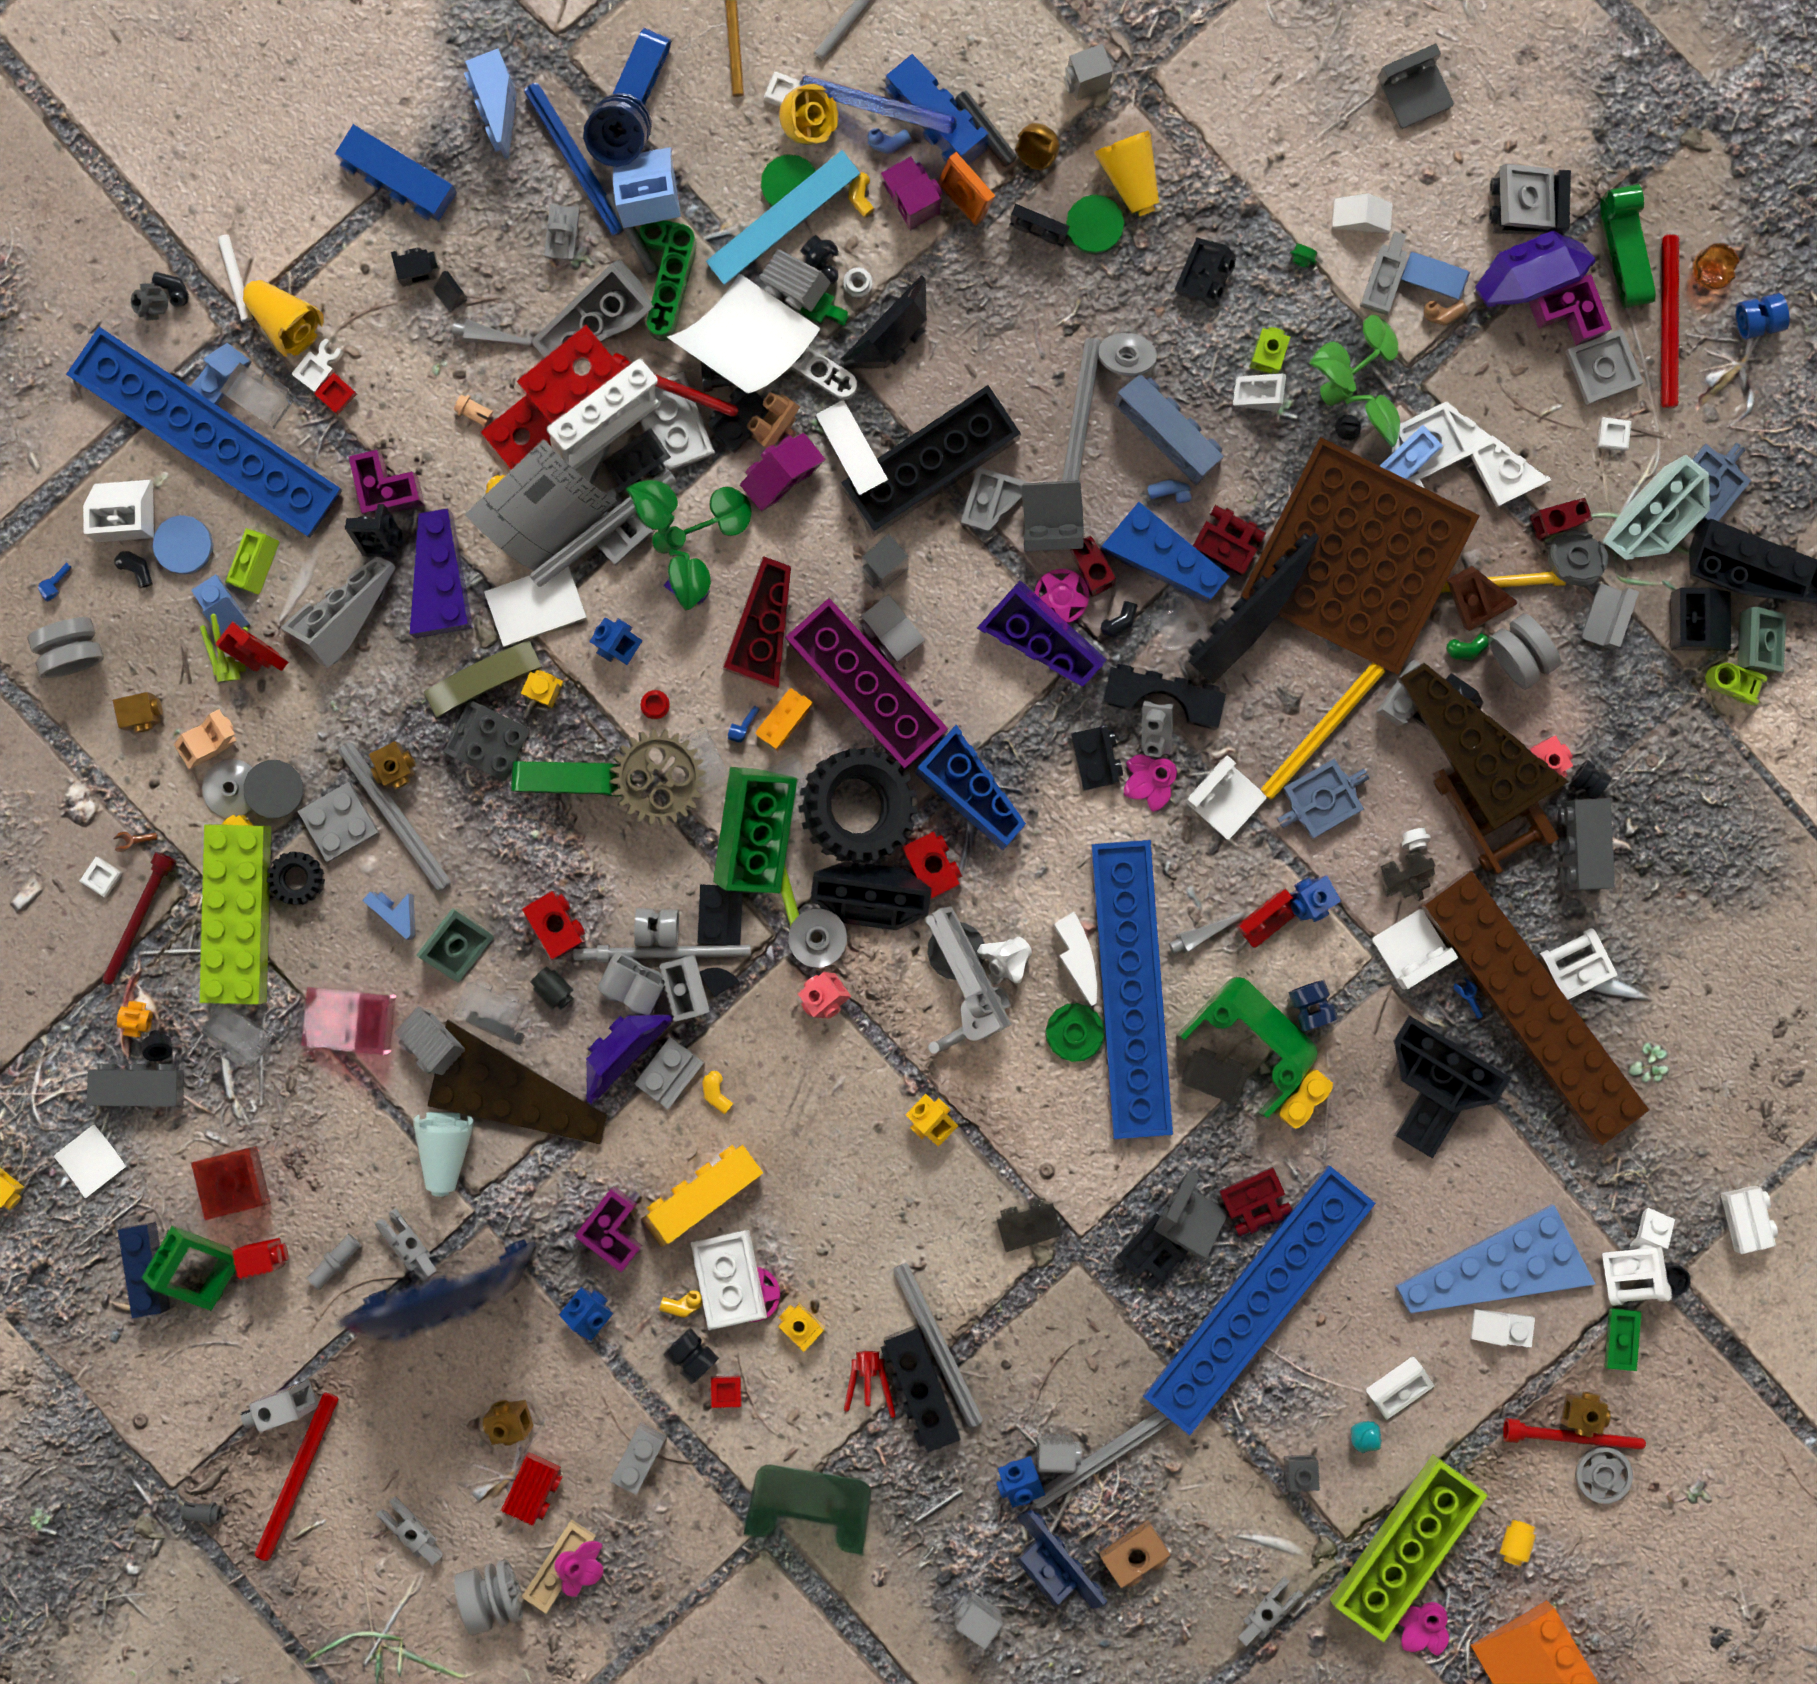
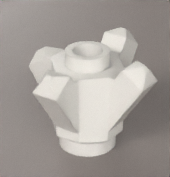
M1016 937L1006 942L981 944L977 954L981 959H988L990 962L991 974L988 977L991 984H999L1004 978H1009L1014 983H1021L1025 964L1032 955V950L1023 938Z

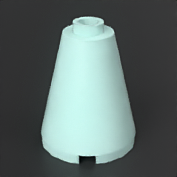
M428 1112L426 1113V1118L421 1120L419 1114L415 1116L413 1125L425 1188L431 1191L433 1196H448L449 1192L456 1189L473 1130L474 1120L470 1116H467V1121L460 1119V1113Z

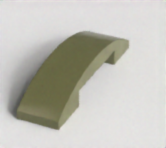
M528 640L487 657L447 677L425 690L424 694L436 718H439L513 679L517 680L541 668L542 665L531 642Z

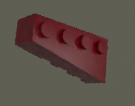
M765 556L762 557L722 665V670L774 689L779 688L791 566Z

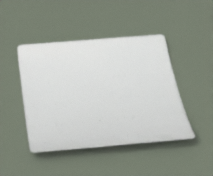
M92 1125L54 1155V1158L70 1176L84 1198H87L126 1167L117 1152L95 1125Z

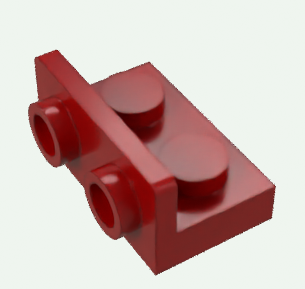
M233 621L215 644L220 650L255 672L262 665L267 669L272 665L283 671L289 663L271 646Z
M1281 889L1235 927L1253 948H1257L1296 916L1290 907V900L1293 897L1286 889Z

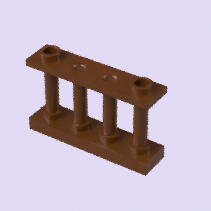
M1441 769L1433 773L1436 778L1433 780L1436 789L1442 796L1445 794L1477 848L1480 854L1478 861L1486 872L1490 871L1492 875L1499 874L1503 870L1498 862L1534 841L1537 843L1541 842L1542 846L1559 839L1537 802L1506 822L1508 823L1519 816L1526 817L1531 825L1528 828L1529 831L1492 852L1484 836L1494 830L1490 828L1487 821L1478 827L1468 811L1477 807L1472 797L1464 801L1460 798L1454 785L1461 782L1456 772L1447 775L1445 770Z

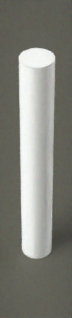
M229 235L219 236L218 242L241 322L251 321L253 319L252 314L243 302L244 286Z

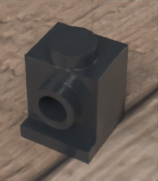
M411 248L404 252L405 255L401 256L397 251L391 252L397 279L402 287L436 279L434 269H438L439 265L434 251L428 252L427 249Z

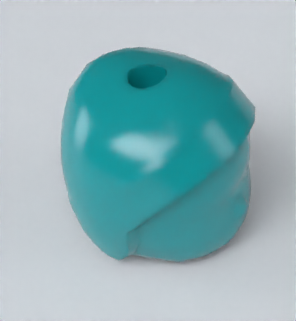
M1362 1421L1351 1427V1442L1357 1451L1366 1453L1380 1450L1382 1443L1380 1427L1375 1422Z

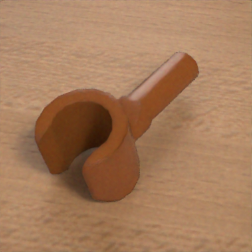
M120 832L113 839H124L126 846H118L115 850L117 852H124L132 844L157 840L156 833L131 836L128 832Z

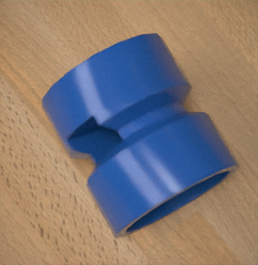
M1781 293L1763 296L1760 302L1754 298L1737 303L1736 322L1741 336L1747 340L1764 335L1765 331L1769 334L1786 331L1789 327L1790 316L1784 296Z

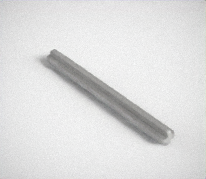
M1086 338L1084 343L1062 481L1079 480L1097 369L1098 351L1101 344L1100 340L1095 338Z
M665 469L652 479L663 482L669 487L676 482L675 477L668 469ZM631 496L530 574L534 583L538 587H542L635 515L636 510Z
M351 742L344 744L338 750L342 758L434 887L439 891L446 888L451 883V880L384 786L376 782L371 768L354 744Z
M903 1263L894 1268V1274L968 1427H975L983 1422L982 1416L908 1264Z
M1160 1410L1156 1411L1082 1460L1081 1465H1075V1473H1063L1043 1486L1046 1496L1033 1500L1034 1504L1038 1509H1043L1173 1423V1421Z

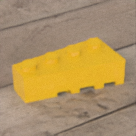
M732 1144L718 1154L721 1158L719 1162L713 1166L709 1162L695 1171L697 1178L687 1183L686 1180H683L671 1189L673 1193L671 1197L665 1201L660 1197L647 1207L649 1213L643 1216L641 1220L660 1247L668 1245L763 1174V1171L743 1144L738 1148H735Z

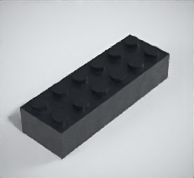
M987 385L877 458L888 479L887 481L861 495L858 494L850 477L841 482V487L875 537L977 469V467H980L1019 441L1021 432L989 385Z

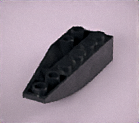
M1714 519L1698 523L1689 548L1690 575L1746 596L1817 604V559Z
M1315 532L1310 536L1304 533L1293 544L1297 549L1289 557L1283 554L1272 565L1275 571L1268 578L1262 575L1251 586L1254 592L1247 599L1241 596L1230 607L1233 613L1226 620L1220 617L1209 628L1212 634L1205 641L1199 638L1188 649V652L1191 654L1188 657V662L1212 684L1258 640L1276 618L1292 594L1309 562L1319 539Z

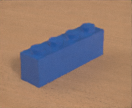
M354 124L335 152V155L341 162L339 166L352 175H355L356 172L366 177L364 181L377 190L383 187L390 192V198L401 205L407 202L414 206L415 209L413 211L426 220L432 217L439 222L457 194L451 183Z

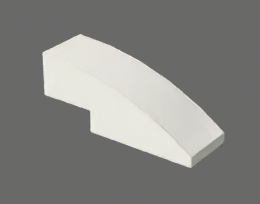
M1072 912L1053 924L1068 948L1067 951L1059 955V958L1088 1004L1092 1006L1097 1003L1095 964L1085 931L1075 912Z

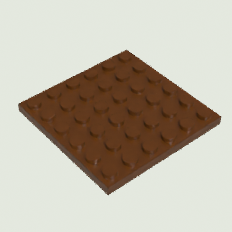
M1320 437L1240 597L1243 596L1247 599L1254 592L1251 586L1262 575L1268 578L1275 571L1272 565L1283 554L1289 557L1297 549L1293 544L1304 533L1310 536L1315 532L1319 539L1309 562L1278 616L1399 675L1480 515Z

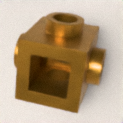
M396 741L369 754L374 765L371 768V772L378 784L383 783L388 788L393 786L394 790L409 784V778L416 775L413 770L416 763L409 750L404 752L401 744ZM395 763V764H396V767H395V769L392 771V770H391V767H392V765Z
M1582 1392V1396L1566 1393L1561 1423L1567 1427L1575 1428V1433L1578 1435L1593 1437V1433L1603 1434L1604 1427H1608L1610 1423L1611 1411L1608 1409V1404L1600 1400V1395L1589 1392Z
M526 1399L513 1402L508 1400L497 1401L492 1404L483 1418V1428L485 1433L489 1435L491 1445L503 1443V1445L509 1446L525 1440L534 1427Z

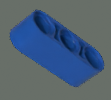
M643 28L613 94H630L641 100L645 105L667 58L672 40L647 28Z

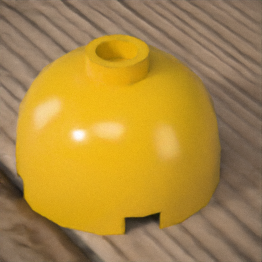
M808 84L796 87L785 95L780 105V125L784 133L796 143L812 145L826 142L831 132H834L837 128V105L835 100L829 98L824 92L826 89L823 86Z

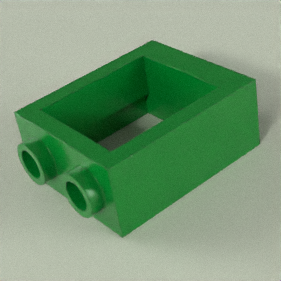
M171 1226L142 1279L154 1291L212 1311L216 1302L221 1299L223 1290L231 1276L236 1272L233 1250L223 1244ZM189 1248L218 1258L199 1293L170 1283Z

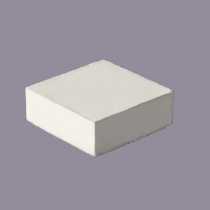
M774 71L764 95V101L780 107L785 95L796 87L801 86L802 82Z
M1602 417L1599 424L1597 448L1626 452L1629 446L1632 421Z
M95 857L80 879V882L107 898L123 873L101 858Z

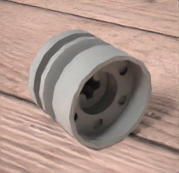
M507 1559L498 1561L496 1568L492 1563L485 1566V1579H483L476 1568L455 1575L454 1584L457 1603L465 1628L470 1635L473 1636L490 1631L493 1628V1615L502 1627L507 1626L509 1618L513 1623L522 1621L521 1588Z

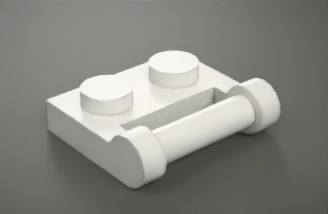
M1593 928L1584 931V935L1550 952L1545 950L1539 953L1543 966L1568 1000L1617 976ZM1590 945L1594 953L1559 970L1555 962Z
M1662 1247L1602 1253L1608 1297L1611 1305H1623L1624 1302L1658 1299L1660 1302L1671 1300L1672 1293L1667 1282ZM1651 1278L1654 1280V1287L1623 1290L1620 1286V1281Z

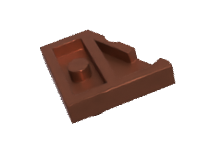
M1473 566L1447 579L1463 627L1468 631L1517 605V601Z

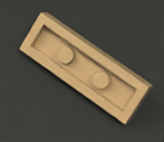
M571 1519L522 1595V1598L544 1613H547L562 1590V1580L557 1576L554 1568L557 1557L565 1551L575 1552L582 1543L593 1541L596 1535Z

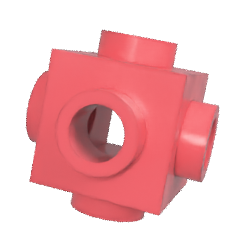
M1556 735L1529 748L1532 753L1544 760L1559 775L1563 777L1568 776L1566 770L1573 767L1570 761L1573 757L1569 748L1565 744L1561 745Z
M823 972L819 976L816 975L808 979L804 983L805 988L798 993L803 1001L801 1003L802 1008L809 1016L826 1019L838 1014L841 1010L840 1006L851 998V995L836 973Z

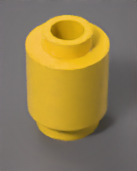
M1512 1519L1510 1526L1507 1525L1499 1552L1505 1555L1503 1561L1517 1566H1521L1522 1561L1529 1563L1536 1535L1533 1534L1535 1526Z

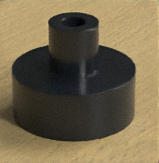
M159 1030L151 1031L149 1036L144 1038L141 1043L143 1057L149 1061H162L169 1058L173 1053L171 1038L161 1034Z

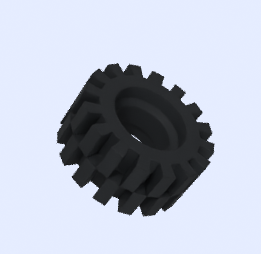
M302 852L284 853L280 855L279 859H275L272 862L274 864L273 867L268 869L270 878H267V883L271 885L269 887L270 891L275 894V898L286 904L304 905L309 901H313L316 899L315 896L321 893V885L325 882V879H322L324 870L320 868L319 865L321 864L318 860ZM293 867L302 868L307 875L306 884L298 890L289 888L285 881L286 873Z

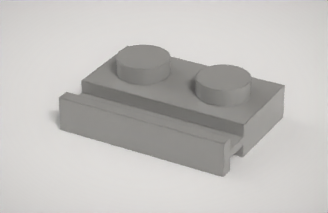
M669 1037L634 1084L669 1110L705 1062L696 1057L675 1039Z

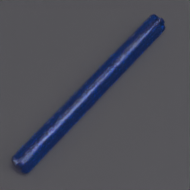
M808 75L803 76L799 82L800 86L808 84L823 86L826 89L824 92L829 98H833L835 102L925 128L953 134L957 127L954 116Z

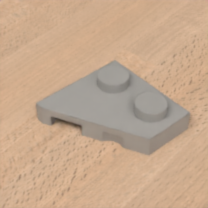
M977 467L960 524L989 532L1022 497V485L1030 482Z

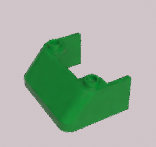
M1234 977L1229 979L1176 1035L1180 1039L1186 1040L1204 1019L1219 1029L1232 1026L1238 1018L1250 1027L1282 1058L1272 1071L1273 1083L1279 1090L1258 1111L1262 1117L1268 1119L1300 1085L1316 1061L1318 1051L1316 1045L1248 980L1242 977Z

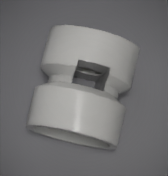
M636 909L634 924L635 946H653L655 942H658L660 947H677L679 910L661 909L659 913H656L654 909ZM657 924V931H652L651 925Z

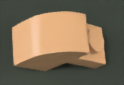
M220 709L210 713L200 726L181 734L174 746L188 769H191L229 748L236 741V738L234 737L235 733L233 732L231 721L224 717Z

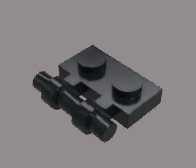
M1156 1212L1116 1255L1138 1277L1147 1268L1152 1274L1144 1283L1152 1290L1160 1282L1164 1283L1169 1278V1272L1178 1263L1182 1264L1187 1258L1185 1255L1189 1252L1179 1245L1175 1247L1171 1240L1154 1230L1160 1218ZM1165 1249L1170 1255L1158 1267L1153 1261Z

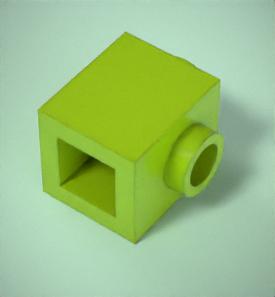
M1262 328L1249 368L1268 374H1278L1291 337L1284 335L1285 331L1279 328Z

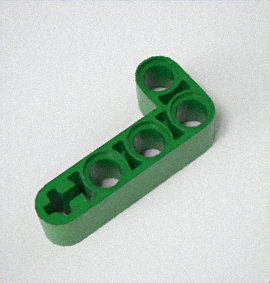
M1639 184L1608 190L1600 200L1601 217L1619 298L1623 308L1653 303L1656 299L1655 285L1639 218V213L1644 208V195Z
M663 220L640 226V234L646 247L653 251L664 253L651 301L653 308L649 311L647 317L649 332L658 341L669 340L667 336L674 335L697 244L693 230L690 227ZM651 229L662 231L661 236L655 240L647 238V233ZM683 235L690 238V242L686 246L679 247L675 244L679 236ZM678 263L683 266L682 271L677 275L668 273V268L672 264ZM667 291L676 294L675 299L670 303L661 301L662 294ZM661 311L665 312L664 320L666 326H662L661 331H659L655 324L661 323Z
M513 761L511 791L612 796V792L618 789V785L610 784L609 781L617 778V774L612 773L609 769L618 767L619 764Z

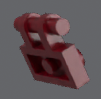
M1215 505L1210 515L1220 521L1217 526L1206 521L1192 546L1204 556L1243 576L1258 550L1247 543L1250 538L1261 543L1266 532L1257 528L1258 524L1252 521L1248 523L1233 515L1234 511L1229 508L1224 510ZM1227 525L1242 532L1240 539L1224 531Z
M1273 1167L1218 1191L1230 1218H1235L1241 1214L1245 1222L1234 1226L1239 1237L1249 1232L1251 1235L1257 1233L1260 1227L1274 1222L1277 1224L1284 1220L1283 1217L1292 1212L1289 1202L1278 1206L1275 1199L1286 1194ZM1264 1204L1267 1205L1269 1211L1253 1217L1252 1209Z

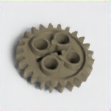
M652 729L648 738L642 731L639 733V742L630 737L628 738L630 748L624 745L619 747L620 751L624 754L623 757L613 756V760L619 766L609 769L612 773L617 774V778L609 781L610 784L618 785V789L612 792V796H622L617 805L627 804L629 806L626 815L636 811L637 822H640L647 816L648 825H653L655 818H658L661 826L665 825L666 817L668 816L670 821L675 823L677 822L676 813H679L682 817H687L688 814L685 807L695 809L697 806L692 799L703 797L697 791V788L706 786V783L699 781V776L705 775L706 771L698 770L697 766L703 763L704 760L694 759L693 756L697 753L698 749L695 748L690 751L687 749L690 742L689 739L682 743L678 742L679 733H675L670 739L667 729L662 731L660 737H658L656 729ZM652 748H656L662 753L663 757L660 764H654L650 761L649 752ZM670 757H675L672 765L661 775L663 783L658 782L654 784L647 796L641 798V793L655 778L652 772L661 771ZM675 767L681 768L685 773V779L681 784L675 782L672 778V771ZM634 771L640 772L644 777V783L640 788L633 786L630 781V776ZM657 790H661L666 794L667 801L664 806L656 805L653 800V795Z

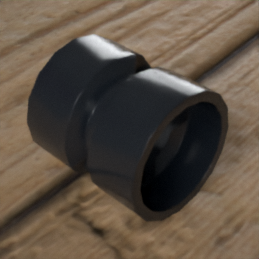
M689 1328L663 1353V1356L673 1367H681L680 1374L690 1385L695 1383L719 1359L708 1346H701L702 1339L692 1328Z

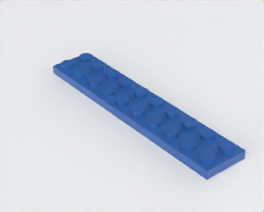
M100 326L66 373L67 376L309 538L343 491L340 487Z
M1151 840L1091 844L1113 1139L1173 1135Z
M1328 1165L1292 1209V1212L1283 1220L1144 1393L1143 1397L1188 1435H1191L1376 1203L1333 1167Z

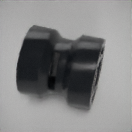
M1586 760L1575 772L1570 780V784L1575 788L1586 790V796L1589 798L1597 799L1607 788L1612 777L1605 772L1599 773L1595 765Z
M1665 1263L1666 1276L1668 1275L1667 1282L1670 1285L1672 1295L1683 1294L1688 1290L1691 1283L1688 1271L1676 1264Z

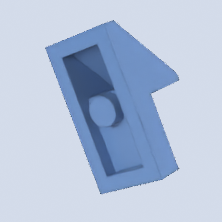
M226 343L203 359L208 365L190 387L218 405L251 363V360Z
M215 574L191 590L204 609L202 613L211 624V614H216L221 635L232 621L242 628L250 625L218 575Z
M382 891L379 894L369 892L362 900L406 940H412L415 937L413 894L408 893L395 909L392 907L394 901Z

